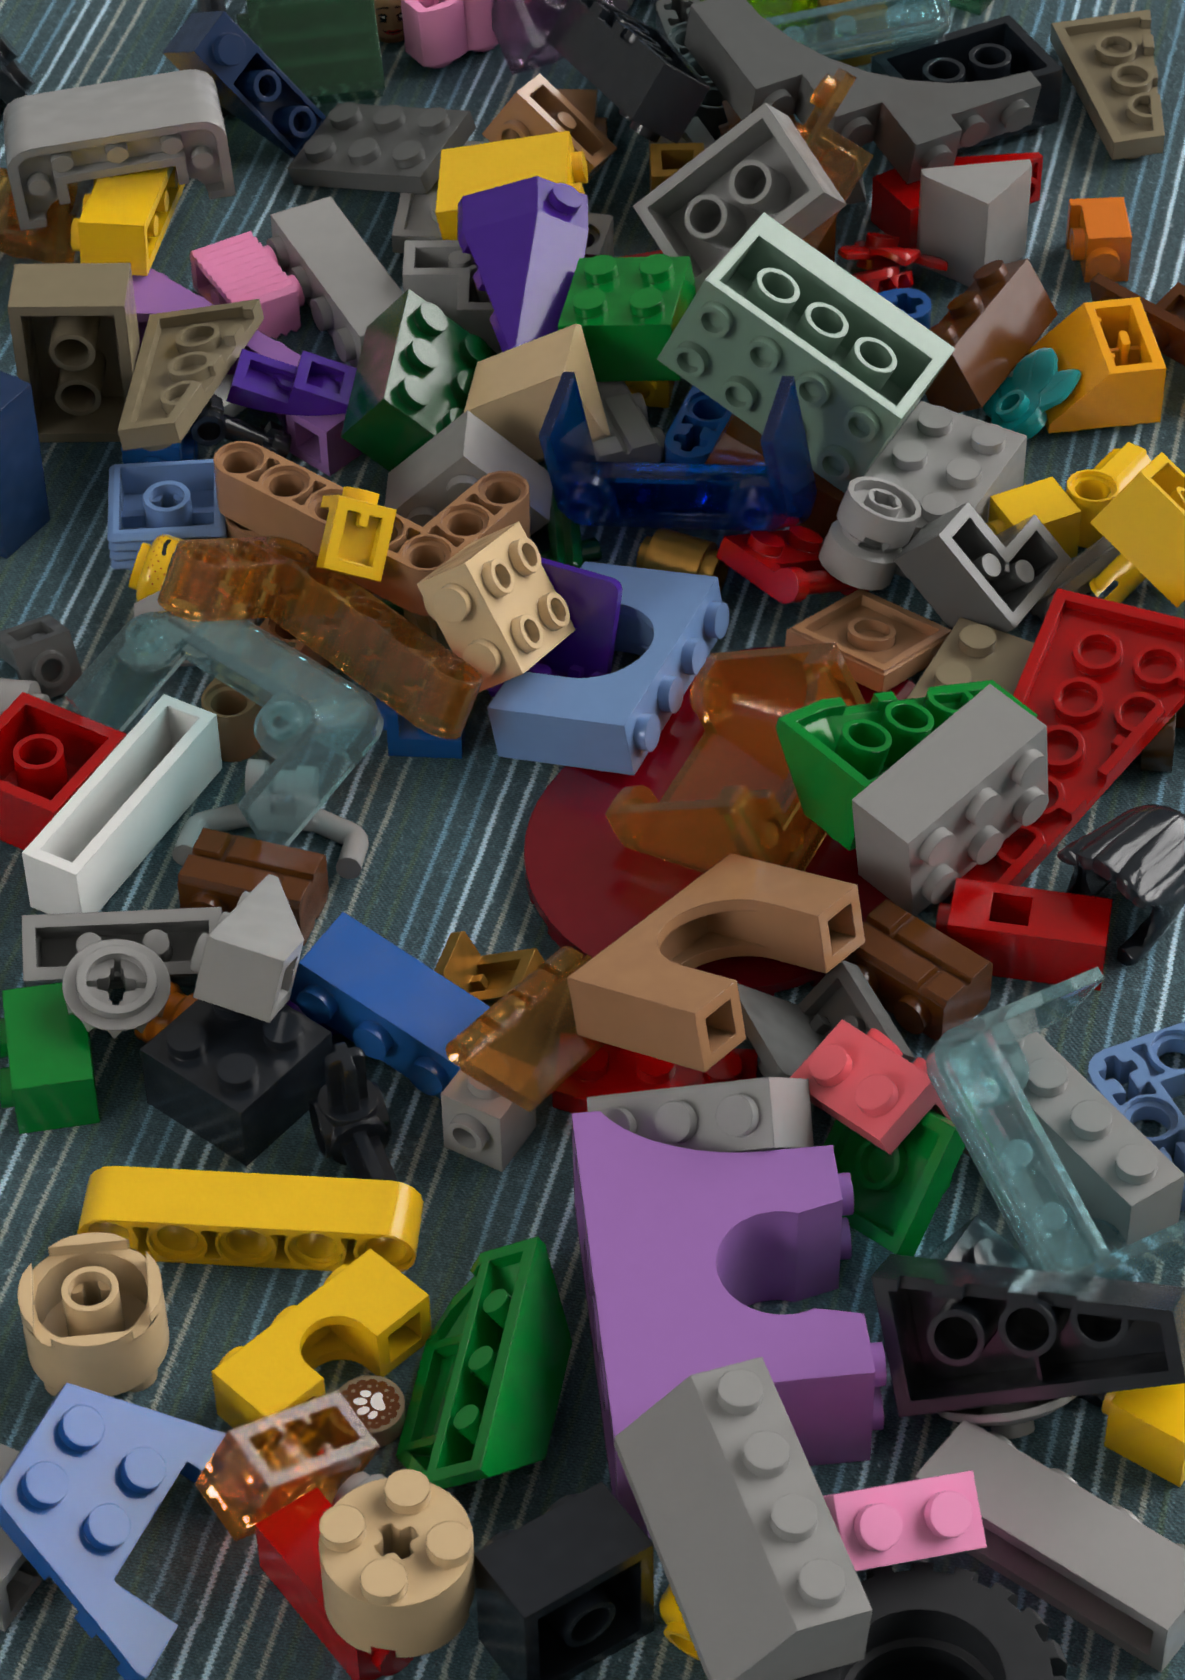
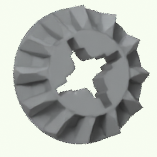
M125 939L103 940L85 947L71 959L66 967L62 981V992L66 1001L68 1015H75L79 1018L87 1032L94 1028L106 1030L114 1039L121 1031L136 1029L143 1033L148 1022L155 1017H163L171 991L169 972L162 959L145 945ZM114 971H121V981H124V988L127 990L123 994V1001H119V1005H112V1001L109 1000L108 991H105L109 989L110 981L114 980Z

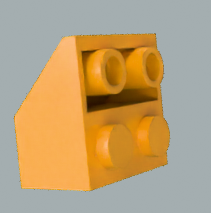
M1140 297L1085 302L1034 344L1024 355L1025 357L1040 348H1052L1058 356V372L1077 369L1082 373L1071 394L1062 403L1045 411L1047 413L1045 425L1048 433L1076 432L1087 429L1161 422L1167 368Z

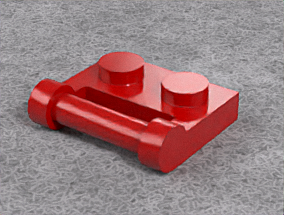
M791 526L789 530L769 532L755 529L749 534L724 536L716 558L783 604L801 602L806 599L807 595L838 591L844 595H849L858 590V588L841 582L827 572L819 560V553L823 545L822 537L815 531L802 526Z

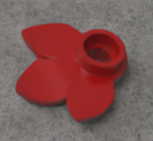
M867 233L866 241H856L854 245L842 246L838 249V254L842 258L857 260L856 266L867 270L899 264V267L908 266L911 263H918L942 271H947L948 262L943 258L922 254L921 250L916 248L899 247V237L888 234Z

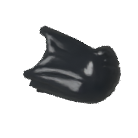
M1156 804L1132 808L1093 832L1071 842L1057 854L1061 862L1073 865V874L1065 893L1097 897L1109 883L1116 881L1117 889L1126 899L1131 900L1135 906L1141 908L1152 907L1150 915L1133 935L1118 948L1117 960L1125 966L1137 964L1150 951L1154 944L1169 929L1185 905V814L1179 810Z

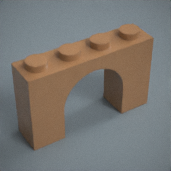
M730 853L567 977L577 1035L706 1072L746 1039L737 980L694 968L720 959L753 956L774 959L827 974L865 943L857 885Z

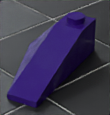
M535 176L462 196L458 203V242L463 253L472 254L477 267L473 279L478 291L487 292L494 309L489 320L502 352L558 331V323L578 260L585 257L589 231L588 196L578 192L568 184L555 183Z

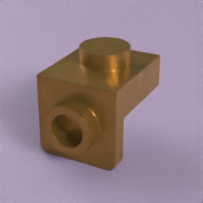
M460 931L450 934L434 971L503 1016L511 1017L529 1013L548 965L537 948L481 956L466 932Z

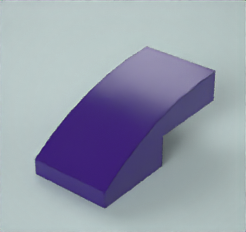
M242 349L226 402L246 408L285 415L328 416L344 414L348 407L357 368L304 350L296 367Z

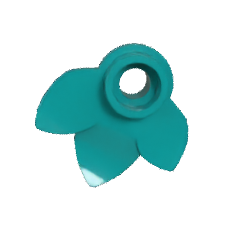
M1040 348L1026 355L1018 362L1013 370L1012 377H1007L985 403L983 410L992 418V424L1027 435L1028 440L1045 425L1047 420V413L1045 411L1062 403L1071 394L1082 373L1077 369L1058 372V356L1052 348Z

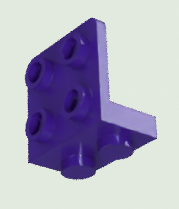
M541 557V564L556 593L563 597L568 606L570 620L576 630L526 672L571 678H589L610 674L623 592L621 583L609 576ZM503 683L486 690L489 691L492 697H495Z

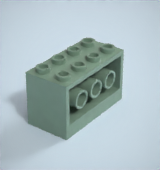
M763 212L706 277L657 360L845 493L851 480L856 477L865 476L914 411L956 348Z

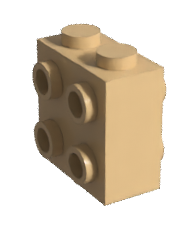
M519 521L471 542L417 583L423 595L424 605L428 614L440 627L452 650L453 660L457 669L467 678L474 694L524 674L576 630L570 620V613L565 600L560 594L556 593L541 564V556L537 546L527 537Z

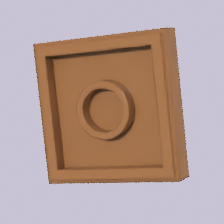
M858 589L787 629L785 649L880 693L887 692L927 668L951 632V629L870 592Z

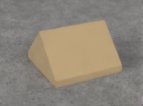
M580 324L568 326L477 362L464 412L470 411L535 462L539 463L611 436Z

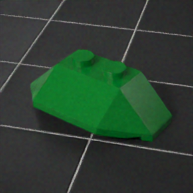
M538 1236L480 1253L470 1269L474 1277L452 1298L426 1340L396 1458L406 1469L422 1472L427 1476L430 1483L442 1489L489 1478L545 1460L572 1347V1340L546 1244Z

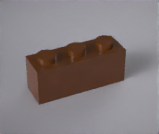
M1028 258L1004 264L1003 260H995L982 266L974 273L973 278L975 281L970 287L948 304L947 308L949 311L938 324L929 328L934 334L956 348L925 393L930 404L941 406L957 413L982 408L1058 315Z

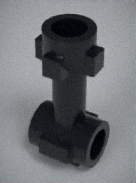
M215 394L212 395L190 428L192 440L204 446L216 445L223 439L232 442L249 441L284 458L287 457L292 442L291 435L284 432L283 426L275 422L269 421L266 426L261 424L258 428L225 414L222 398Z

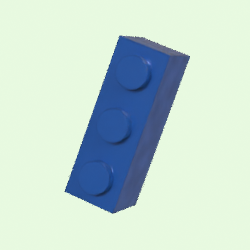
M345 912L339 915L299 962L290 996V1001L299 1006L308 1018L318 1023H325L354 1042L356 1047H360L366 1056L380 1059L409 1078L412 1084L421 1092L436 1096L441 1099V1093L475 1049L492 1056L496 1055L509 1020Z

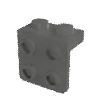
M844 960L841 961L821 979L798 1005L737 983L746 1039L750 1041L761 1060L758 1066L764 1077L790 1078L842 1019L865 1034L871 1028L879 1030L897 1045L904 1059L909 1062L915 1059L858 965Z

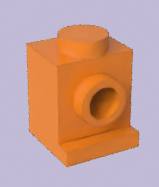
M1124 197L1069 199L1065 244L1066 249H1070L1071 260L1080 261L1084 283H1090V280L1098 273L1114 282L1128 281L1132 233Z

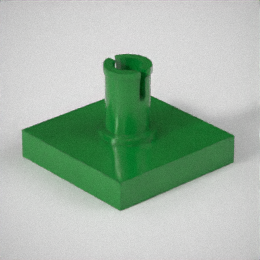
M930 1109L892 1154L889 1155L835 1119L823 1146L833 1145L838 1173L849 1172L851 1176L854 1213L853 1215L842 1217L848 1218L849 1226L892 1253L914 1256L942 1195L950 1186L952 1174L972 1132Z

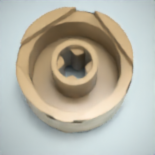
M90 1232L63 1238L48 1247L49 1256L43 1259L34 1269H32V1263H30L23 1272L18 1286V1304L28 1357L33 1370L44 1382L46 1391L55 1397L66 1383H70L112 1397L127 1391H143L150 1387L157 1379L158 1368L164 1360L169 1346V1327L162 1278L156 1261L147 1252L145 1257L140 1252L130 1248L128 1239L111 1233Z
M401 1469L392 1473L388 1478L374 1480L353 1489L339 1499L333 1507L324 1512L320 1519L319 1536L324 1607L332 1627L342 1639L354 1648L371 1653V1647L396 1650V1658L417 1657L433 1652L457 1636L469 1617V1608L475 1593L474 1536L466 1511L450 1493L430 1483L427 1476L422 1472L413 1469Z

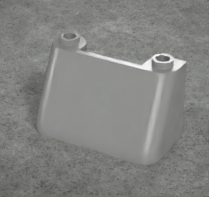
M186 69L26 95L14 99L3 111L6 166L21 231L47 227V210L56 200L59 199L60 205L71 203L68 183L176 166L179 185L190 183L189 177L197 179L205 185L209 200L236 195L227 135L217 87L213 77L204 71Z

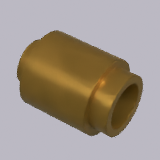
M662 527L655 532L653 537L646 536L644 538L636 561L638 568L718 577L720 592L725 584L729 569L728 565L716 558L718 547L715 542Z

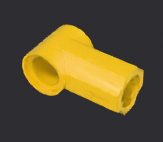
M1127 442L1122 448H1114L1093 469L1077 471L1069 477L1066 484V493L1082 511L1079 547L1089 548L1103 537L1090 522L1151 462L1145 448Z

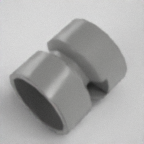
M864 476L851 480L836 516L838 520L831 524L821 547L819 560L822 566L836 579L858 589L873 591L882 590L889 586L898 567L894 559L903 550L902 547L908 544L920 518L922 509L918 500L899 485L882 478Z

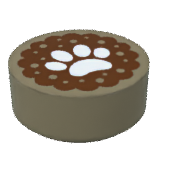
M376 1375L360 1376L346 1382L337 1391L333 1400L335 1429L345 1442L354 1447L374 1449L390 1444L402 1433L406 1419L405 1398L401 1389L393 1381Z

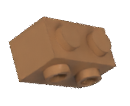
M540 73L512 96L482 133L490 142L570 130L574 151H583L585 154L588 182L617 149L598 128Z

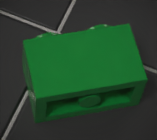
M62 982L2 990L4 1018H0V1058L8 1057L9 1067L0 1068V1101L2 1109L15 1107L19 1134L100 1123L90 1032H87L79 1018L75 1015H68L66 1001L62 992Z

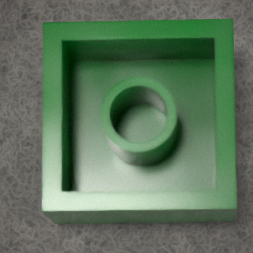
M653 254L647 257L597 255L591 258H579L558 323V330L574 324L582 326L596 382L681 380V376L658 361L657 358L696 295L691 257Z

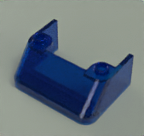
M574 372L562 373L538 435L557 506L567 518L581 525L770 531L804 523L810 517L817 497V488L794 376L781 377L762 434L761 446L766 466L597 461Z

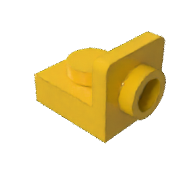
M344 486L342 496L324 495L320 508L327 509L329 512L316 568L373 582H381L397 510L378 505L380 494L364 489Z

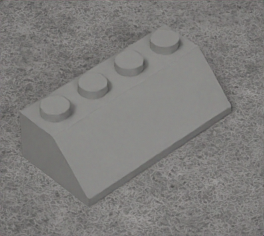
M763 1357L690 1375L615 1436L614 1447L707 1680H794L864 1660L872 1608Z

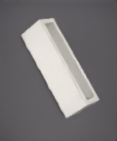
M165 694L160 697L22 852L30 907L47 914L99 912L223 768L217 714Z

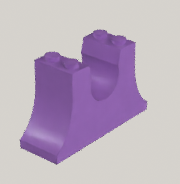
M600 1111L572 1113L574 1207L611 1493L649 1539L651 1538L614 1447V1438L690 1375L763 1357L810 1466L870 1460L872 1431L883 1430L884 1428L883 1402L879 1387L886 1386L887 1371L882 1342L870 1343L865 1314L814 1308L801 1313L780 1315L764 1313L748 1307L754 1303L769 1300L796 1302L839 1289L840 1260L851 1259L852 1256L849 1222L847 1217L842 1216L853 1215L854 1196L850 1173H838L833 1145L755 1152L693 1150L641 1137L614 1123Z

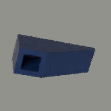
M225 11L192 13L162 52L179 70L197 69L213 77L220 105L293 159L326 119V116Z

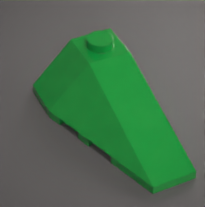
M986 680L929 687L926 696L920 698L898 700L894 693L889 691L874 693L871 703L847 706L841 697L821 699L779 717L775 729L804 814L827 832L832 839L851 851L856 848L852 799L989 684L993 685L1035 718H1037V714L995 681Z

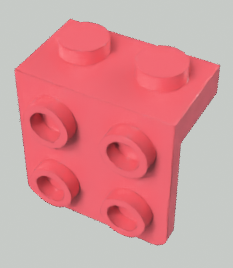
M843 1019L790 1077L809 1079L810 1102L889 1155L892 1154L930 1109L970 1132L972 1131L969 1127L975 1121L972 1115L959 1102L944 1092L949 1086V1082L931 1063L921 1057H917L911 1063L902 1057L903 1054L897 1045L879 1030L871 1028L865 1034ZM973 1132L963 1150V1153L969 1157H973L982 1147Z

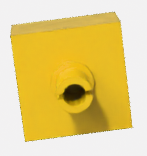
M1161 452L1090 522L1120 552L1096 578L1089 582L1091 590L1097 597L1113 581H1117L1118 586L1105 600L1122 603L1147 578L1176 608L1185 601V474Z

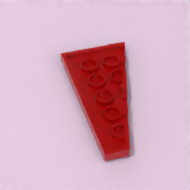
M1060 588L1056 589L1013 694L1016 699L1035 712L1037 719L1047 726L1049 802L1042 815L1029 826L1022 825L1003 841L1001 848L989 862L983 865L976 864L961 877L962 879L1021 886L1184 705L1185 619ZM954 889L949 896H953Z

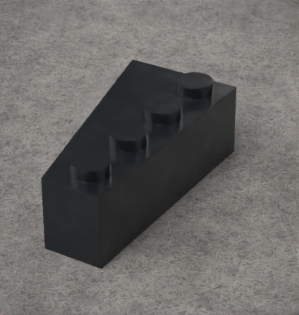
M890 1254L871 1276L899 1417L1185 1383V1287Z

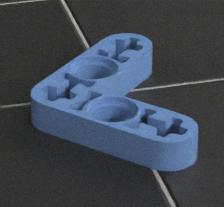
M1184 1021L1096 1053L1089 1061L1087 1081L1132 1124L1146 1119L1161 1123L1167 1129V1133L1158 1137L1146 1138L1185 1174V1117L1172 1100V1098L1185 1094V1068H1170L1159 1060V1057L1165 1053L1176 1052L1185 1055ZM1129 1082L1127 1092L1128 1101L1125 1102L1126 1091L1121 1086V1084ZM1185 1181L1180 1211H1185Z

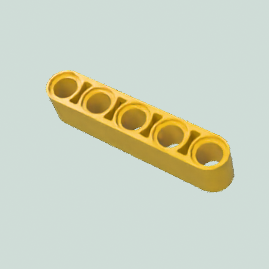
M105 1166L95 1170L89 1176L77 1234L103 1232L119 1235L129 1240L130 1248L140 1252L145 1257L147 1252L156 1262L334 1271L342 1265H349L371 1248L397 1270L403 1272L415 1263L424 1202L421 1194L414 1187L392 1180Z

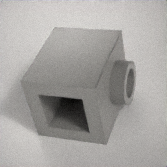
M475 1049L441 1093L444 1147L503 1172L536 1127L535 1073Z

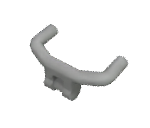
M248 759L245 770L246 802L205 810L189 817L181 828L172 851V857L177 864L183 866L188 855H192L193 846L203 828L221 832L243 827L309 831L343 845L336 864V871L343 878L354 879L360 875L369 842L368 835L361 826L326 810L313 807L314 770L312 763L292 762L291 767L272 766L269 760ZM270 790L289 792L290 800L270 798Z

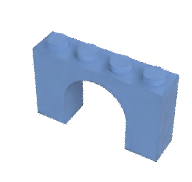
M585 561L581 569L615 578L622 585L623 592L614 651L641 655V657L623 669L597 677L571 678L525 672L520 676L505 681L487 707L498 757L635 775L648 752H652L656 748L660 733L672 713H677L680 709L683 696L694 677L702 673L706 658L718 639H722L725 636L729 625V608L725 602H722L718 577Z

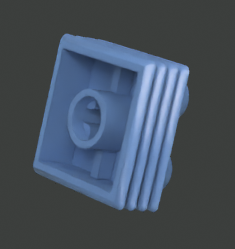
M213 459L114 464L109 468L107 540L109 541L108 548L113 569H128L132 571L141 544L143 542L152 544L154 539L162 534H168L205 546L212 553V563L229 555L225 516L220 513L217 505Z

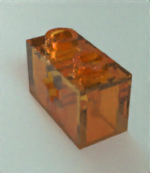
M336 1390L228 1430L196 1480L195 1485L236 1542L256 1534V1523L316 1487L332 1503L340 1486L353 1474L363 1472L380 1446L340 1391Z

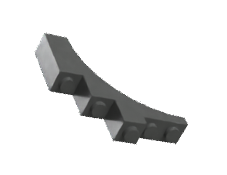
M704 0L690 5L684 45L741 120L745 119L765 102L787 116L795 114L827 156L848 149H857L866 143L874 141L907 184L920 180L921 169L954 166L959 148L971 147L980 141L1007 132H1015L1032 124L1042 85L1031 71L994 80L960 83L906 80L867 72L830 59L793 40L763 18L747 0Z

